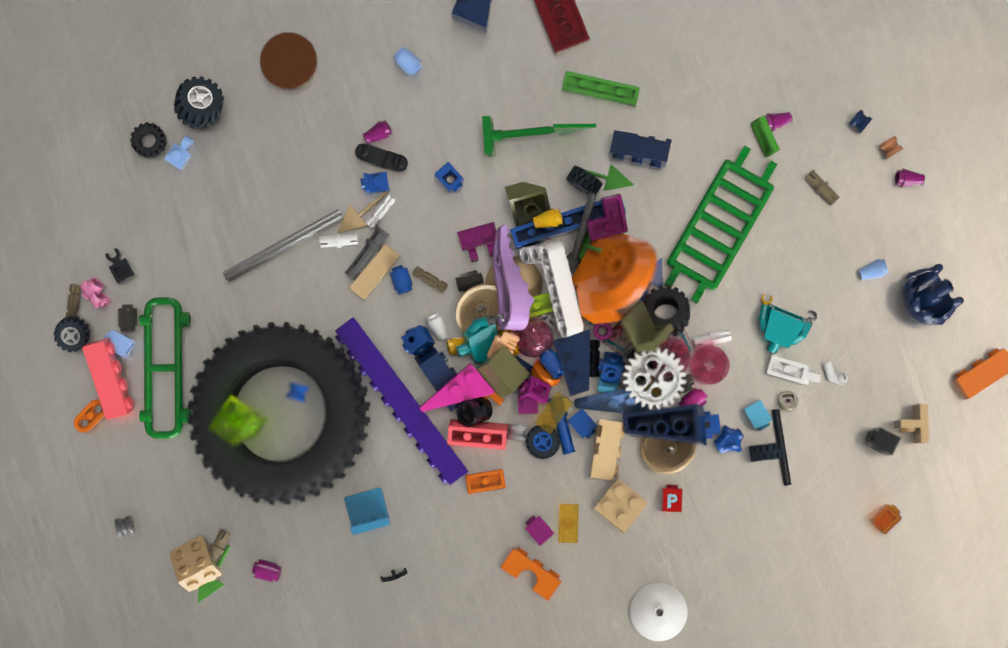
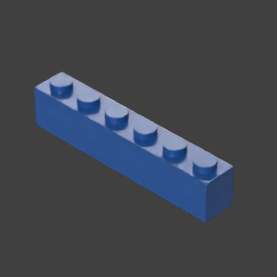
M601 200L594 202L590 220L604 217ZM586 205L562 212L563 224H559V227L536 228L534 222L510 229L516 250L579 230Z

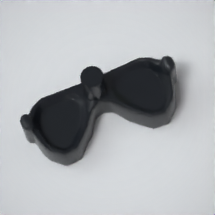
M406 568L398 574L395 573V570H392V576L385 578L381 576L380 578L382 582H389L405 576L408 572Z

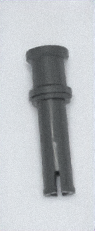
M377 225L371 237L365 240L366 245L347 271H345V274L355 280L374 252L381 249L380 245L386 237L389 238L390 236Z

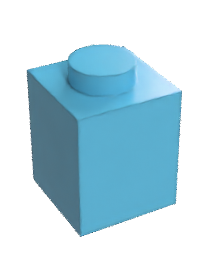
M761 400L742 410L753 430L758 428L761 431L770 426L768 422L772 421Z

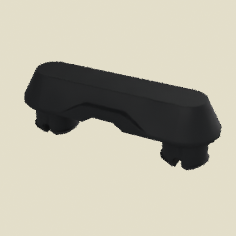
M366 143L359 144L355 149V155L358 159L383 168L401 172L408 166V160L405 156Z

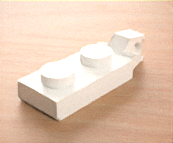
M771 355L766 374L802 385H808L809 381L819 383L821 375L811 373L813 368H810L808 365Z

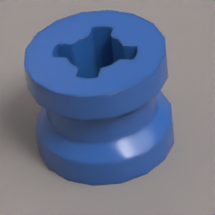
M290 382V391L286 394V398L305 403L306 398L304 396L309 387Z

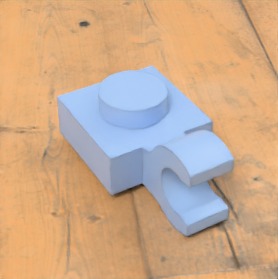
M185 135L180 146L174 143L164 159L181 170L191 156L187 151L194 140Z

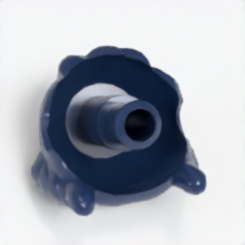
M942 264L910 272L904 280L905 283L901 289V301L908 315L918 323L943 325L955 312L956 308L964 302L962 297L951 298L949 295L950 292H953L952 283L946 278L941 281L938 276L943 270Z

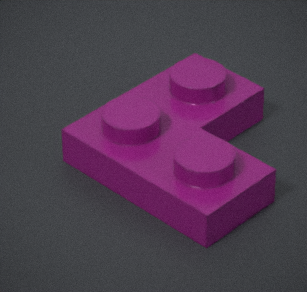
M621 194L602 197L604 217L586 221L591 241L628 232Z

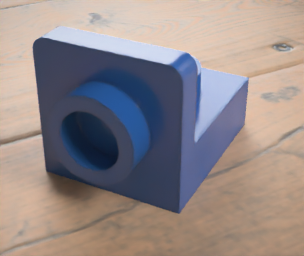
M387 172L363 173L364 178L360 179L362 190H366L367 194L389 191Z

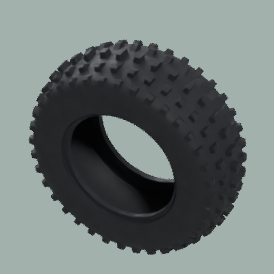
M268 322L267 328L253 325V331L248 333L245 330L238 331L239 336L235 337L234 340L231 337L226 338V344L223 348H215L212 351L214 353L213 358H207L203 361L205 365L203 372L198 371L195 376L198 382L197 386L192 385V389H190V393H193V400H189L187 409H191L192 415L188 416L187 424L193 426V430L190 431L191 441L196 440L197 445L194 446L196 455H203L202 465L205 469L211 467L212 471L210 473L213 475V478L215 480L221 478L223 480L222 484L227 490H230L232 487L235 488V492L239 494V497L243 498L245 494H248L249 498L253 499V502L259 503L260 498H263L264 502H269V505H274L275 500L284 502V505L290 504V499L304 502L306 501V495H315L317 497L321 495L320 489H331L334 487L332 484L333 480L343 479L346 476L343 471L356 464L352 461L355 454L359 455L363 451V448L359 445L361 440L365 441V438L368 437V434L364 433V428L368 426L371 417H366V411H369V406L371 405L370 402H365L364 396H367L366 392L368 389L367 386H361L360 382L363 381L361 376L363 375L361 372H355V361L353 358L349 360L345 358L346 354L343 352L345 349L342 346L337 349L334 347L335 344L332 342L333 339L328 336L324 340L318 330L315 329L313 333H310L305 329V325L299 324L297 329L290 326L289 322H284L283 327L275 326L274 322ZM273 367L296 368L309 375L319 387L325 405L324 424L317 440L301 455L285 461L266 460L253 453L241 440L234 418L236 400L243 386L257 373Z

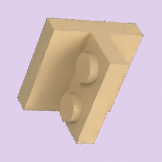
M928 404L913 405V420L894 421V429H900V432H914V444L929 443Z

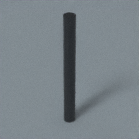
M773 409L772 415L777 443L783 442L785 458H780L784 486L792 485L780 410Z

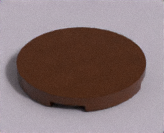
M285 32L275 35L265 44L260 56V66L266 79L274 86L281 89H295L307 84L314 76L317 69V55L311 42L304 36Z

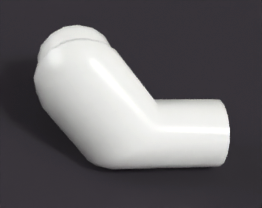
M832 361L823 364L827 379L830 382L844 385L848 381V376L845 373L842 374L834 370Z

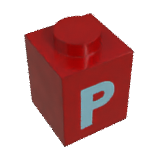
M666 484V488H662L661 511L682 512V489H678V485Z

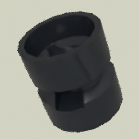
M485 397L461 402L456 409L457 418L464 426L489 420L493 413L492 405Z

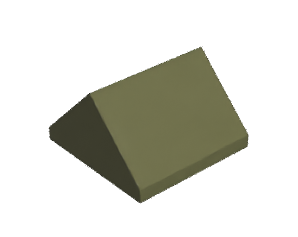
M505 345L476 368L478 373L500 398L513 393L530 374Z

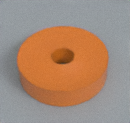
M537 360L531 369L533 377L551 386L557 385L562 378L561 376L555 379L540 363V360Z

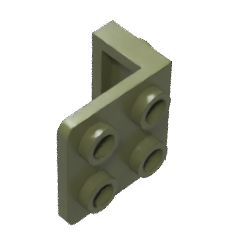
M642 301L637 302L622 317L623 326L637 353L648 350L653 352L659 349V345L669 338L668 335L674 330L671 323L655 327Z

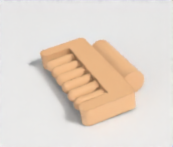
M505 331L503 336L495 335L487 356L493 355L503 345L513 354L515 349L513 345H517L520 337L508 331Z

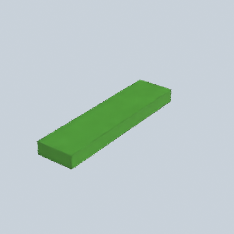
M566 71L562 90L636 107L640 87Z

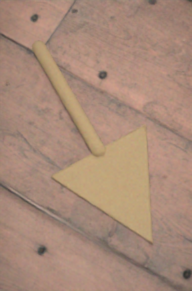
M386 191L360 213H357L350 204L337 233L368 226L361 216L388 193Z

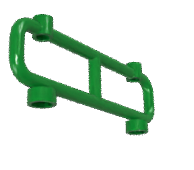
M156 297L146 303L144 315H139V325L144 326V410H140L139 419L140 422H144L145 431L150 437L170 439L179 435L182 430V423H187L188 416L191 415V409L182 408V327L191 326L190 312H182L180 303L174 298ZM155 305H171L174 308V364H152V308ZM174 371L175 427L171 431H155L152 428V372Z

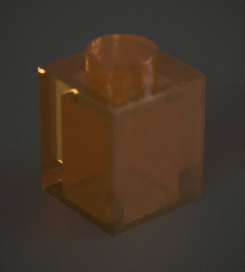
M885 504L869 521L882 534H887L902 517L899 515L901 512L896 506Z

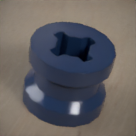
M860 109L849 122V125L855 126L857 131L861 133L872 118L864 115V111Z

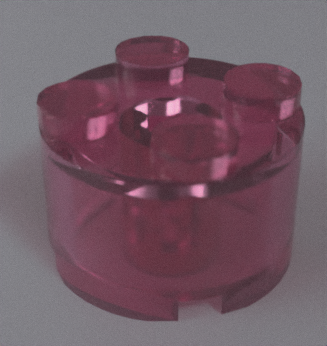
M668 338L659 345L660 352H663L665 348H667V354L674 352V359L680 358L678 365H684V368L680 371H685L689 366L691 358L686 344L677 338ZM650 360V364L652 365L653 369L658 366V362L656 360ZM663 364L657 373H660L666 364ZM670 371L663 374L664 376H674Z
M716 346L700 348L692 355L689 362L691 376L703 385L719 383L727 376L730 367L727 355ZM711 361V365H714V368L707 370L704 364Z

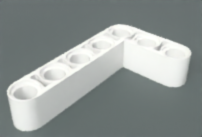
M560 241L539 242L520 248L519 256L524 264L542 263L560 335L565 338L582 332L583 322L563 244Z

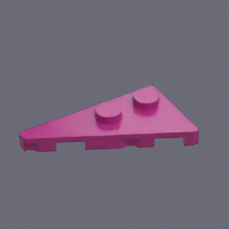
M470 363L419 408L424 412L490 395L495 391Z

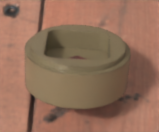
M791 391L781 393L778 400L779 407L784 411L794 410L798 404L797 395Z

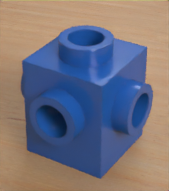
M421 325L408 329L405 332L406 334L401 337L404 342L402 344L404 350L408 354L410 353L415 356L425 354L428 351L427 349L435 344L428 329Z
M605 351L604 358L599 360L598 370H602L600 381L620 384L621 373L626 371L625 365L627 364V362H623L624 354Z
M710 411L704 412L705 422L708 423V429L705 428L706 439H711L713 435L721 433L719 414L710 415Z

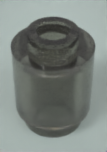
M477 270L462 273L455 277L459 292H465L471 287L484 284L482 273H478Z
M131 304L122 305V308L118 309V327H120V332H136V327H138L137 308H133Z

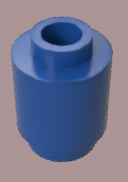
M403 265L392 268V272L389 275L394 290L397 291L398 295L412 291L413 283L408 268H403Z

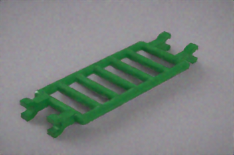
M745 145L735 162L728 159L723 162L667 259V264L672 266L673 270L664 285H671L672 287L680 272L698 281L700 284L690 299L696 304L707 287L712 290L718 288L774 190V185L769 183L768 180L778 164L770 161L761 178L741 166L751 150ZM728 169L764 188L765 191L761 198L755 197L724 179ZM721 185L756 205L751 215L714 195L718 186ZM711 201L746 221L742 231H738L705 212L704 210ZM700 217L737 238L732 248L695 228ZM692 234L727 254L723 264L721 265L685 244L689 236ZM681 250L717 270L718 272L713 281L676 261Z

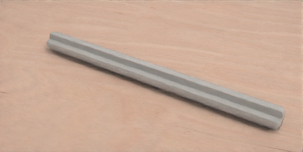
M337 209L223 272L225 279L230 281L340 221L343 219L342 213Z

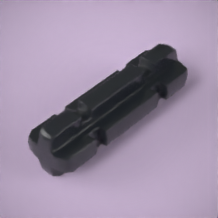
M590 340L591 367L589 376L599 377L600 351L598 349L600 348V341Z

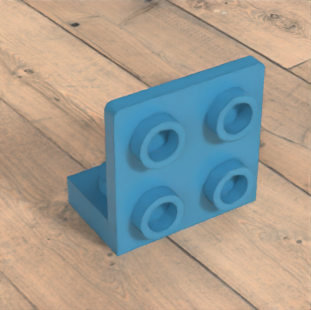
M381 488L344 498L351 523L352 535L391 525Z

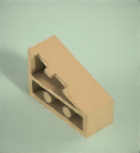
M599 419L590 478L613 481L614 477H618L619 466H616L617 458L621 457L622 447H619L620 439H623L624 428H622V422Z

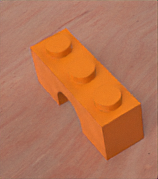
M520 547L517 550L513 548L500 568L514 578H517L524 570L533 571L537 576V582L532 590L549 601L561 583V580L558 579L560 575L553 570L548 572L543 569L544 564L537 559L532 561L527 558L528 553Z

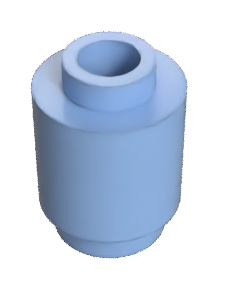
M404 47L393 57L396 60L395 63L408 75L411 73L415 75L422 67L420 65L421 60Z

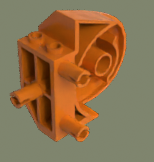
M623 233L592 241L591 246L602 249V252L588 249L572 276V282L575 286L574 290L578 294L580 314L593 324L622 320L623 316L616 309L625 307L635 301L652 280L656 269L657 255L655 249L647 241Z

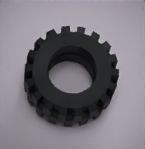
M667 285L666 288L658 286V290L653 288L651 294H646V300L643 299V303L655 327L671 323L674 330L668 335L669 338L671 334L674 337L677 336L678 331L682 333L684 326L687 327L690 320V304L688 298L685 297V293L683 291L679 293V288L674 287V289H671V285ZM667 304L677 309L676 315L669 319H662L655 314V310L661 305Z

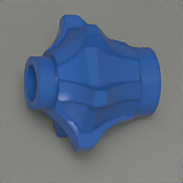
M724 425L721 434L714 440V443L722 454L728 451L740 452L742 451L741 439L744 438V435L739 428L732 429Z

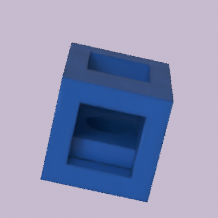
M449 162L434 174L435 178L438 179L449 193L452 191L456 193L463 187L462 182L464 178ZM453 177L454 182H447V178Z

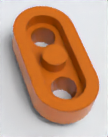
M99 399L92 400L75 417L74 427L77 431L89 432L105 417ZM97 406L101 407V412L99 413L95 411ZM84 419L88 421V424L85 427L82 425V421Z

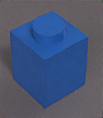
M583 408L567 421L581 438L586 436L588 439L597 432L594 429L597 425Z

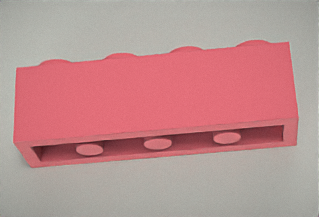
M110 337L87 343L82 349L106 420L129 414L134 410V403L128 394L127 381L122 376V367L116 358L114 343L111 342Z

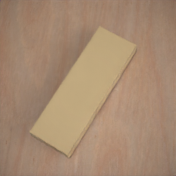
M385 244L349 289L365 301L401 256Z

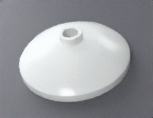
M656 582L645 585L636 592L631 600L629 608L630 620L636 631L643 637L653 641L668 640L677 635L685 625L687 619L686 601L682 594L669 584ZM657 609H662L663 614L661 616L656 615Z

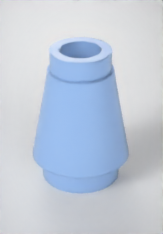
M877 259L859 269L862 280L885 277L886 274H889L884 259Z

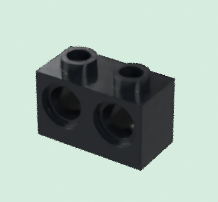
M881 427L873 428V430L868 431L865 437L867 441L865 446L885 456L893 455L901 437Z

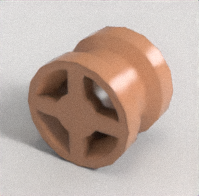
M896 136L879 145L880 149L885 151L887 159L903 150V147L898 145Z

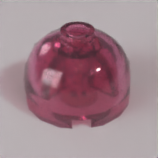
M530 318L524 330L515 331L514 335L520 337L516 347L521 354L534 358L551 349L553 333L547 328V323L538 318Z

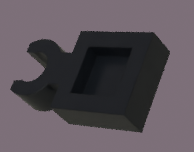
M115 248L116 256L114 258H111L109 253H106L105 256L107 260L113 263L109 269L117 284H121L134 277L135 273L126 258L120 259L121 252Z

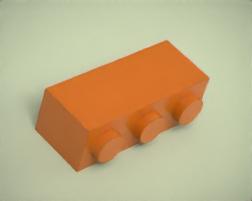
M995 348L988 353L989 357L985 360L980 358L972 363L973 367L968 371L963 369L955 374L957 378L953 382L965 400L975 396L1008 374V352L1005 348L1000 350Z

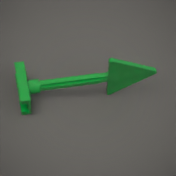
M482 116L484 153L488 157L496 156L495 141H503V139L548 135L555 132L563 135L596 128V124H553V127L545 126L502 131V129L494 130L493 118L491 116Z

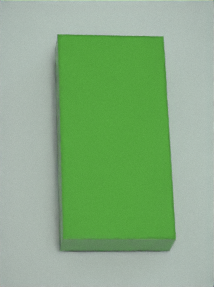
M761 116L750 123L766 158L780 150L765 116Z

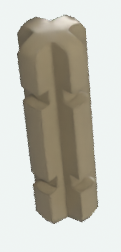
M419 266L412 273L413 276L418 279L421 278L423 282L433 288L436 287L442 293L448 287L447 283L442 280L439 281V278L427 271L424 272V269Z
M70 284V294L68 295L66 309L68 310L66 312L67 318L69 316H77L76 311H78L80 298L78 293L81 290L78 284Z

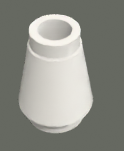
M439 311L425 318V324L438 341L449 336L443 315H440Z

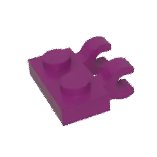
M494 222L457 232L462 251H469L471 262L479 261L476 247L487 245L489 256L493 257V247L497 232Z

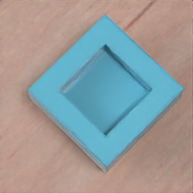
M601 373L599 374L597 392L605 393L617 390L618 383L600 381Z

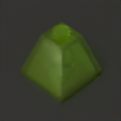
M230 395L209 426V429L230 444L236 445L256 437L268 419Z

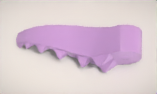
M504 224L497 228L493 247V268L498 295V314L503 315L505 319L504 323H502V319L498 317V324L503 330H524L528 324L529 309L534 299L527 290L529 285L519 273L521 268L514 263L512 257L515 253L509 248L511 239L507 237L510 229Z

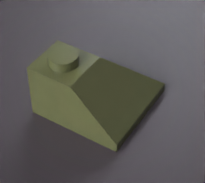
M526 182L505 187L516 227L534 222L533 217L551 209L545 187Z

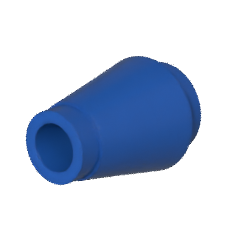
M548 349L540 354V363L555 379L564 374L556 352Z

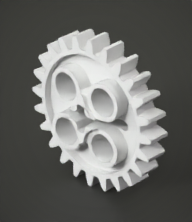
M659 348L653 352L644 351L641 355L635 352L636 359L629 358L632 364L625 365V368L629 371L623 372V375L628 377L623 380V383L629 384L625 391H632L629 397L636 396L635 403L641 400L642 407L648 403L649 409H652L653 404H656L657 409H660V404L662 403L665 407H667V401L674 403V396L680 398L677 391H684L680 384L686 383V380L681 378L686 375V372L680 371L684 368V365H678L680 358L673 359L674 352L668 355L667 348L663 352H660ZM650 360H656L658 366L651 369L647 366V363ZM663 364H666L665 368L658 374L659 380H654L649 386L648 390L643 391V389L651 381L650 375L652 374L653 376H655L659 371L660 367ZM670 371L674 374V377L671 380H665L663 374ZM638 375H643L646 377V382L639 384L635 378ZM659 387L662 392L660 395L655 396L651 393V389Z

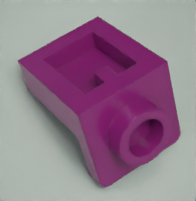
M531 376L525 379L518 387V398L522 400L529 397L541 404H545L548 402L551 385Z

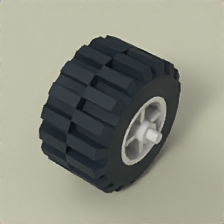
M194 76L191 78V81L186 79L184 84L181 83L179 85L174 100L175 114L178 113V120H183L182 124L185 126L189 124V128L197 126V129H202V126L208 128L210 123L212 125L216 123L224 104L221 88L217 89L218 84L216 82L212 84V80L209 78L204 80L202 76L199 79Z

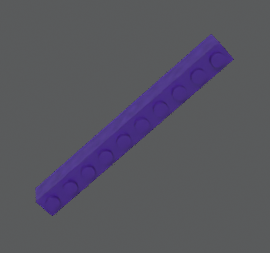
M352 317L336 329L335 332L338 335L335 338L341 346L345 344L349 349L346 352L348 356L358 361L360 364L358 369L363 376L368 375L372 381L369 384L375 392L378 390L383 395L381 400L386 407L391 406L395 412L392 415L398 423L400 421L404 423L406 434L410 438L414 437L417 443L415 446L421 454L425 452L428 455L427 462L433 469L436 467L439 470L440 474L438 476L444 484L452 485L468 473L467 468L452 448L447 445L446 440L426 413L420 410V405L356 319Z

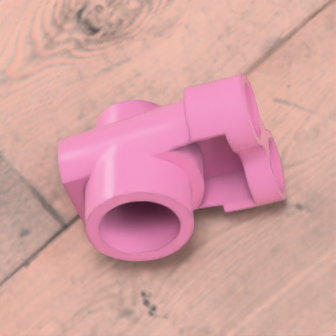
M92 277L89 281H84L80 285V288L83 290L82 296L90 300L95 308L100 306L106 307L111 302L101 292L104 285L99 279Z

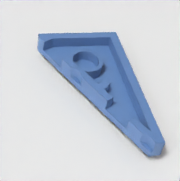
M625 388L578 398L574 401L576 408L623 414L650 410L647 403L642 407L641 400L635 403L636 396L630 398L629 394L632 391H625Z

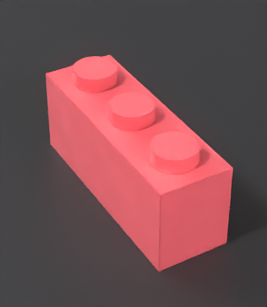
M451 419L448 426L447 445L505 449L508 424L480 422L464 426L459 420Z

